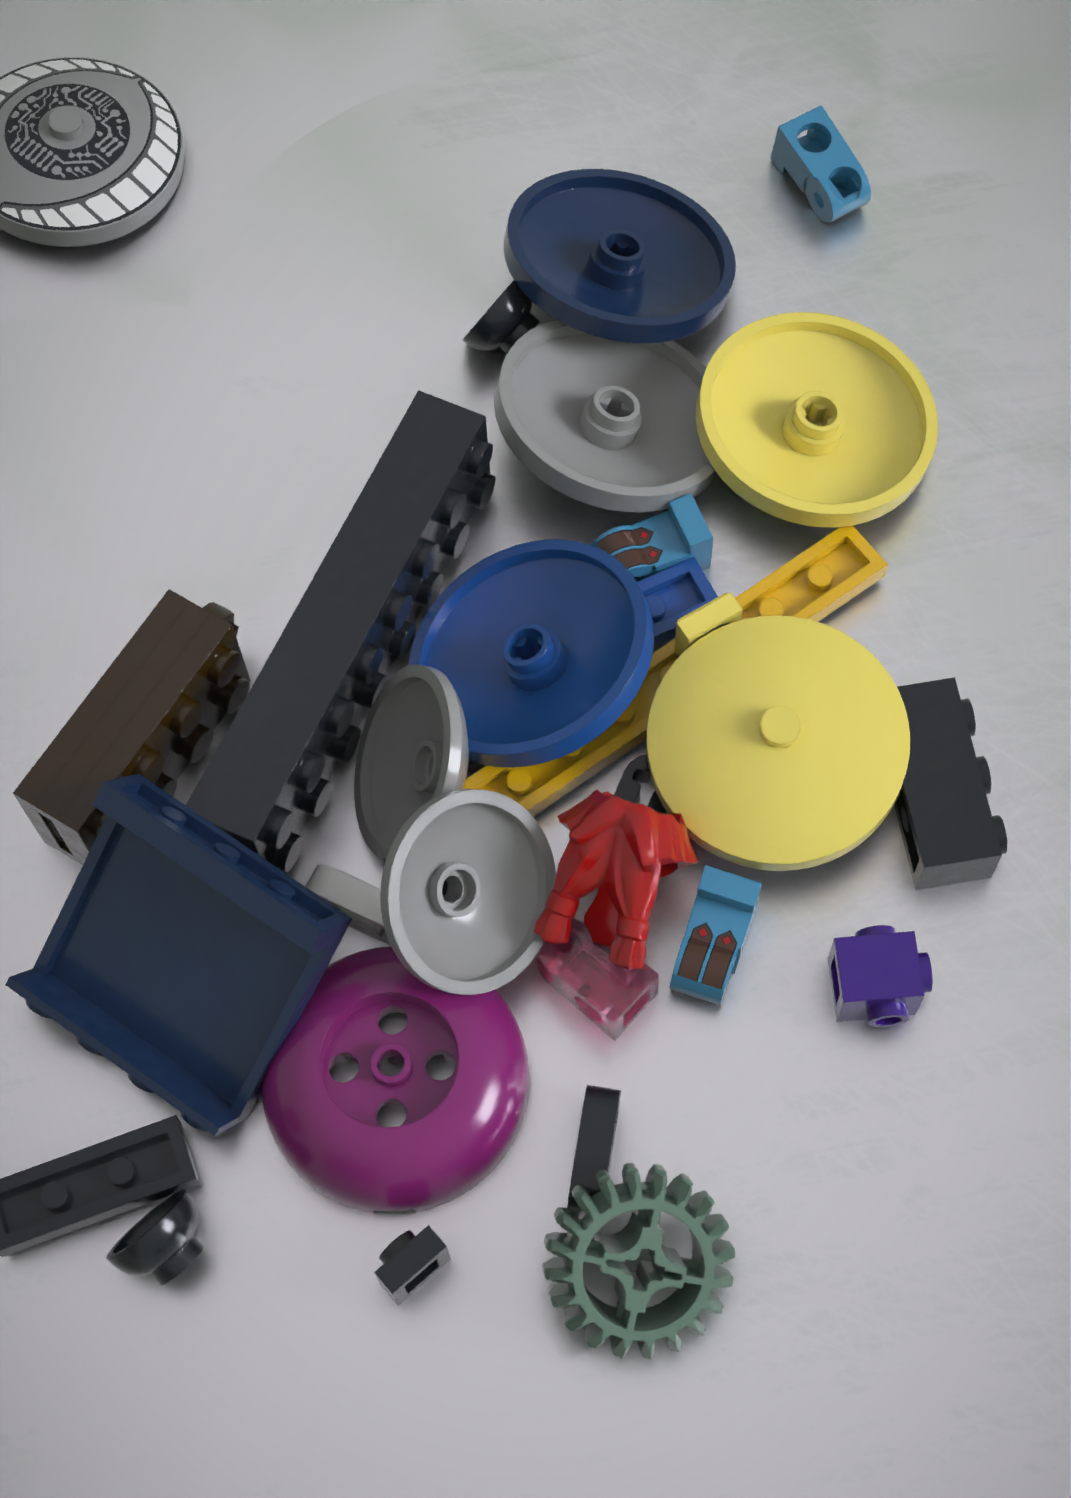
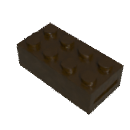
M170 589L165 593L13 792L45 843L81 865L84 864L107 816L92 805L104 781L140 774L171 796H174L178 778L190 762L196 763L203 758L211 746L215 728L226 713L232 714L239 709L249 692V682L251 680L236 638L239 626L234 624V613L215 602H211L202 608Z

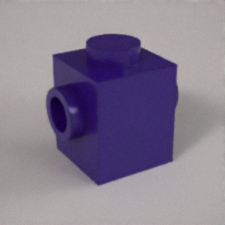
M877 925L860 929L855 933V936L834 938L828 956V966L836 1022L868 1019L870 1026L890 1027L903 1024L909 1020V1016L916 1015L925 993L932 991L933 979L928 953H918L915 931L895 933V928L892 926Z

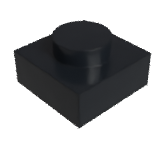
M428 1225L416 1236L411 1230H408L392 1241L379 1256L383 1265L374 1273L382 1288L399 1306L448 1263L451 1258L447 1246Z

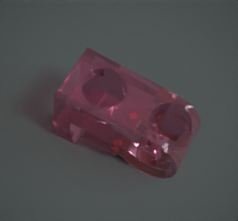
M575 918L572 919V929L568 943L553 944L544 941L536 955L538 971L543 979L614 1041L659 994V974L645 962L643 969L625 970L624 968L617 967L609 961V956L592 943L590 931L583 922Z

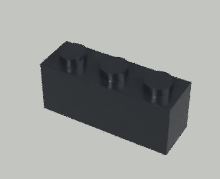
M955 677L897 686L909 721L910 756L907 772L894 807L915 890L991 878L1002 854L1007 852V835L1000 815L992 816L987 794L991 792V775L988 763L984 756L976 757L971 736L975 735L976 723L972 704L968 698H960Z

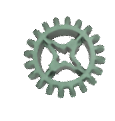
M626 1163L622 1169L623 1183L614 1185L606 1170H599L595 1176L596 1182L601 1189L600 1192L591 1197L586 1188L577 1185L572 1190V1195L580 1207L578 1212L576 1213L563 1207H558L554 1212L556 1222L567 1233L553 1232L545 1235L544 1245L546 1250L557 1256L542 1264L545 1279L558 1282L548 1293L551 1303L555 1308L568 1307L563 1320L570 1331L579 1330L586 1326V1342L594 1349L602 1345L611 1335L610 1341L613 1354L621 1359L629 1351L632 1341H637L643 1358L650 1360L656 1350L655 1340L661 1338L665 1339L672 1351L679 1352L682 1347L681 1339L677 1333L679 1330L688 1326L693 1334L704 1336L706 1328L698 1316L702 1309L710 1313H722L723 1303L711 1290L725 1289L733 1286V1276L729 1270L720 1266L735 1258V1249L729 1241L719 1239L729 1229V1225L722 1214L709 1215L715 1202L707 1191H701L691 1196L693 1182L683 1173L675 1177L667 1186L666 1170L662 1165L653 1164L648 1171L645 1182H641L636 1166L633 1163ZM632 1211L628 1224L621 1231L614 1234L597 1233L611 1219ZM661 1212L674 1216L689 1228L692 1239V1259L680 1257L675 1248L662 1245L664 1231L659 1225ZM641 1249H647L652 1260L640 1261L636 1271H630L625 1260H637ZM584 1262L597 1264L601 1273L616 1277L614 1289L619 1297L617 1307L600 1301L586 1288L583 1282ZM665 1287L678 1288L664 1301L646 1308L650 1297L656 1291Z

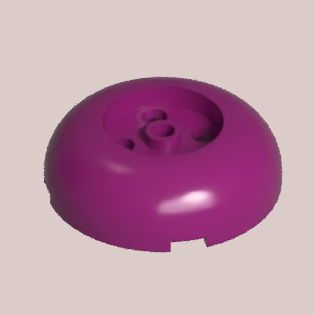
M391 946L363 950L345 956L327 966L303 1014L282 1043L265 1074L261 1086L264 1114L274 1141L287 1163L299 1177L327 1198L344 1206L374 1213V1211H424L446 1204L464 1195L483 1181L503 1160L521 1128L526 1113L529 1091L528 1055L518 1022L510 1007L497 990L476 995L443 992L422 983L414 977L397 958ZM393 1012L404 1013L408 1020L406 1027L401 1032L392 1035L386 1034L380 1029L379 1021L382 1017ZM442 1054L445 1060L455 1062L453 1074L445 1080H434L426 1073L427 1063L435 1055ZM350 1057L358 1062V1073L352 1080L338 1082L331 1077L330 1069L333 1065L348 1062ZM404 1062L402 1071L395 1076H386L380 1070L387 1063L396 1066ZM384 1105L391 1107L403 1106L407 1113L406 1119L401 1126L383 1127L377 1121L380 1108Z

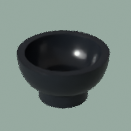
M513 280L462 341L477 350L494 351L500 348L507 354L520 337L540 323L530 313L532 301Z
M185 1189L180 1190L152 1209L121 1237L109 1251L106 1259L126 1274L134 1276L151 1274L160 1285L168 1283L183 1272L204 1249L194 1236L198 1225V1215L194 1202Z

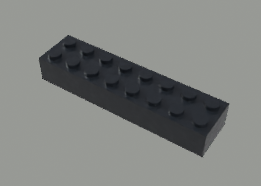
M419 390L186 803L187 807L285 872H289L293 868L303 846V837L300 835L310 816L318 817L329 801L332 792V782L330 779L339 762L347 763L355 753L361 736V729L358 727L368 708L371 709L377 695L389 680L387 673L396 657L403 659L409 652L416 634V624L414 622L423 606L430 608L437 599L443 583V574L441 572L449 557L456 559L463 551L470 530L468 522L476 508L483 510L486 507L494 490L496 479L494 475L490 474L493 445L488 443L486 416Z

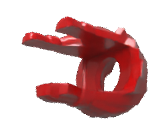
M595 790L586 799L557 816L559 822L570 831L568 835L570 840L558 863L554 888L550 891L545 909L535 923L534 933L540 935L543 941L549 943H568L572 929V919L577 912L579 899L598 888L594 901L584 915V926L590 932L592 942L607 947L610 946L609 961L617 967L627 970L643 969L646 957L645 942L647 941L650 925L648 920L657 896L659 879L678 869L697 865L698 858L689 841L686 825L681 813L658 812L646 805L624 800L610 792L601 793L599 790Z

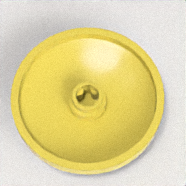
M814 312L783 313L754 321L742 327L724 341L713 354L703 375L696 401L695 417L700 443L707 459L720 478L736 494L759 510L785 521L805 526H853L874 520L892 511L903 503L921 482L937 444L938 416L936 405L926 380L915 364L895 344L874 330L857 322L829 314Z
M773 615L742 619L724 625L698 639L674 661L664 675L652 701L647 724V760L656 793L667 813H681L688 837L705 850L726 861L758 870L792 871L811 868L841 857L859 846L873 834L891 811L900 793L910 756V729L905 705L898 688L883 665L869 650L842 631L817 621L794 616Z

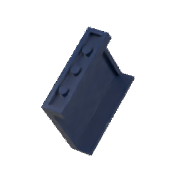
M135 774L104 781L92 804L107 815L33 969L10 976L6 986L23 997L26 1005L33 1012L42 1017L53 1019L74 1034L77 1042L84 1049L93 1054L106 1057L128 1073L130 1081L135 1086L146 1092L157 1094L179 1110L181 1117L189 1125L216 1136L248 1118L261 1093L263 1079L273 1058L303 1014L352 918L142 775Z

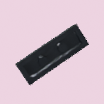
M174 1115L1 1178L0 1256L5 1257L168 1197L180 1190H187L200 1185L184 1129L178 1116Z

